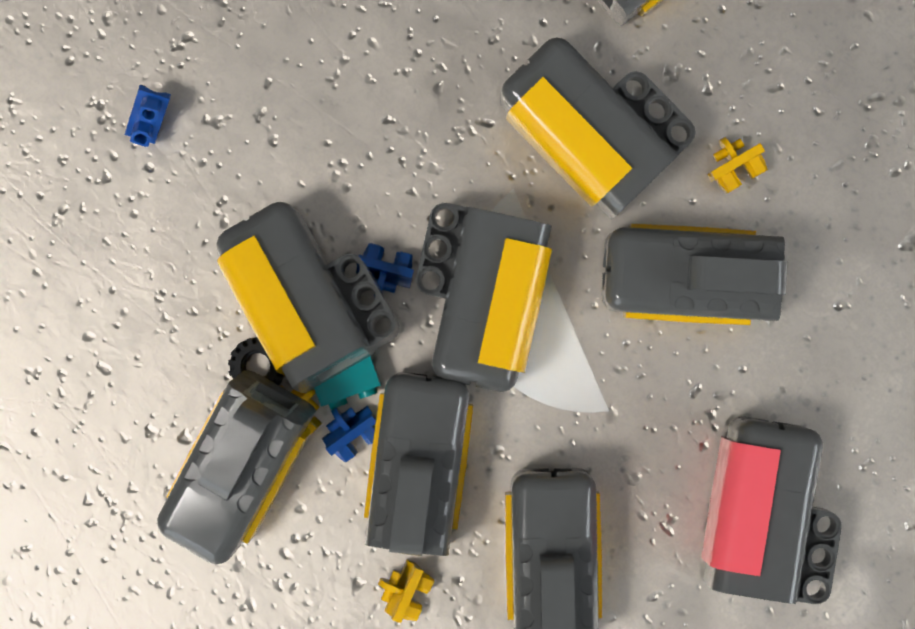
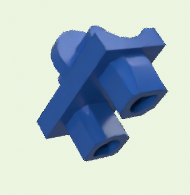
M139 85L124 134L131 137L130 141L144 147H148L149 143L155 144L171 94L155 92L146 86Z
M372 243L368 244L363 255L359 254V257L368 266L382 293L383 290L395 293L397 286L410 289L414 269H412V254L402 251L397 252L392 264L382 261L385 248ZM356 263L357 268L355 274H358L360 271V266L358 263Z
M368 405L357 413L352 407L343 413L336 407L331 410L335 419L326 425L330 433L325 435L322 440L331 456L336 454L343 462H347L358 453L351 441L361 435L368 445L373 443L376 418Z

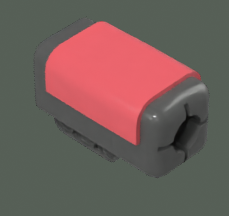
M739 417L730 423L727 437L721 436L701 557L706 562L703 581L712 590L789 604H796V602L821 604L830 597L842 528L841 521L836 514L823 508L812 507L823 450V441L816 431L794 424L769 422V420L751 417ZM828 516L830 519L829 528L824 532H819L817 529L819 519ZM818 548H824L825 557L823 561L813 563V552ZM813 580H819V591L809 595L807 593L808 584Z

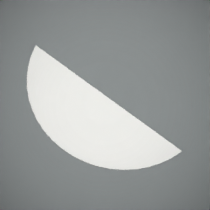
M514 189L501 199L492 210V212L526 219ZM548 270L525 373L519 372L514 387L528 397L558 409L585 413L608 412L609 409Z

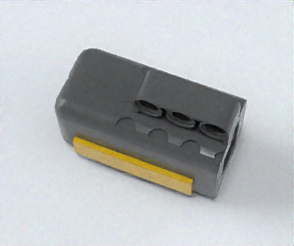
M556 37L546 41L527 60L528 64L520 66L502 86L500 103L507 112L506 120L591 207L597 204L610 219L617 216L695 138L696 131L693 123L645 74L637 71L630 72L612 88L584 57L563 38ZM631 80L639 82L642 86V94L634 96L628 93L626 83ZM652 103L660 104L664 108V117L660 119L653 118L649 113V105ZM672 127H683L687 133L686 140L683 142L674 140L671 135Z
M286 202L272 203L249 216L247 221L242 220L228 228L218 237L216 246L220 257L217 263L275 370L286 376L292 389L300 393L314 390L320 384L364 359L373 356L376 349L392 341L398 335L399 322L365 262L355 254H345L328 264L305 220L290 204ZM351 263H358L360 266L359 273L355 277L347 278L345 276L346 267ZM367 290L374 291V302L368 306L361 305L360 297L362 293ZM382 318H389L391 321L389 331L383 334L377 333L375 329L377 321Z
M441 203L432 209L417 271L416 284L421 292L446 299L432 358V369L439 378L470 385L472 381L476 382L475 387L505 392L515 386L519 372L525 373L552 254V249L547 247L552 228L551 225L450 203ZM444 209H448L454 214L453 223L447 227L439 226L436 222L437 214ZM437 240L443 241L447 246V252L441 258H434L429 252L430 245ZM430 271L436 272L440 277L439 286L433 290L426 289L422 283L423 276Z
M630 224L628 228L624 227L613 231L605 239L603 267L606 268V271L602 273V302L611 311L623 312V318L751 325V320L779 321L782 295H786L788 261H784L785 239L782 236L756 235V231Z
M244 370L229 381L197 436L166 496L167 500L157 518L156 525L158 531L167 539L188 549L191 553L209 563L217 565L227 562L243 543L248 544L255 536L311 431L308 425L316 409L307 401L253 371Z
M399 372L387 381L385 393H380L364 512V518H368L365 545L389 549V552L422 556V554L448 556L452 529H458L473 404L468 403L469 390L466 384L442 379L438 376H433L431 379L427 378L428 375Z
M549 468L519 470L511 479V491L505 492V559L508 620H513V629H599V618H602L600 493L596 491L594 480L587 471L580 468H554V471H549Z

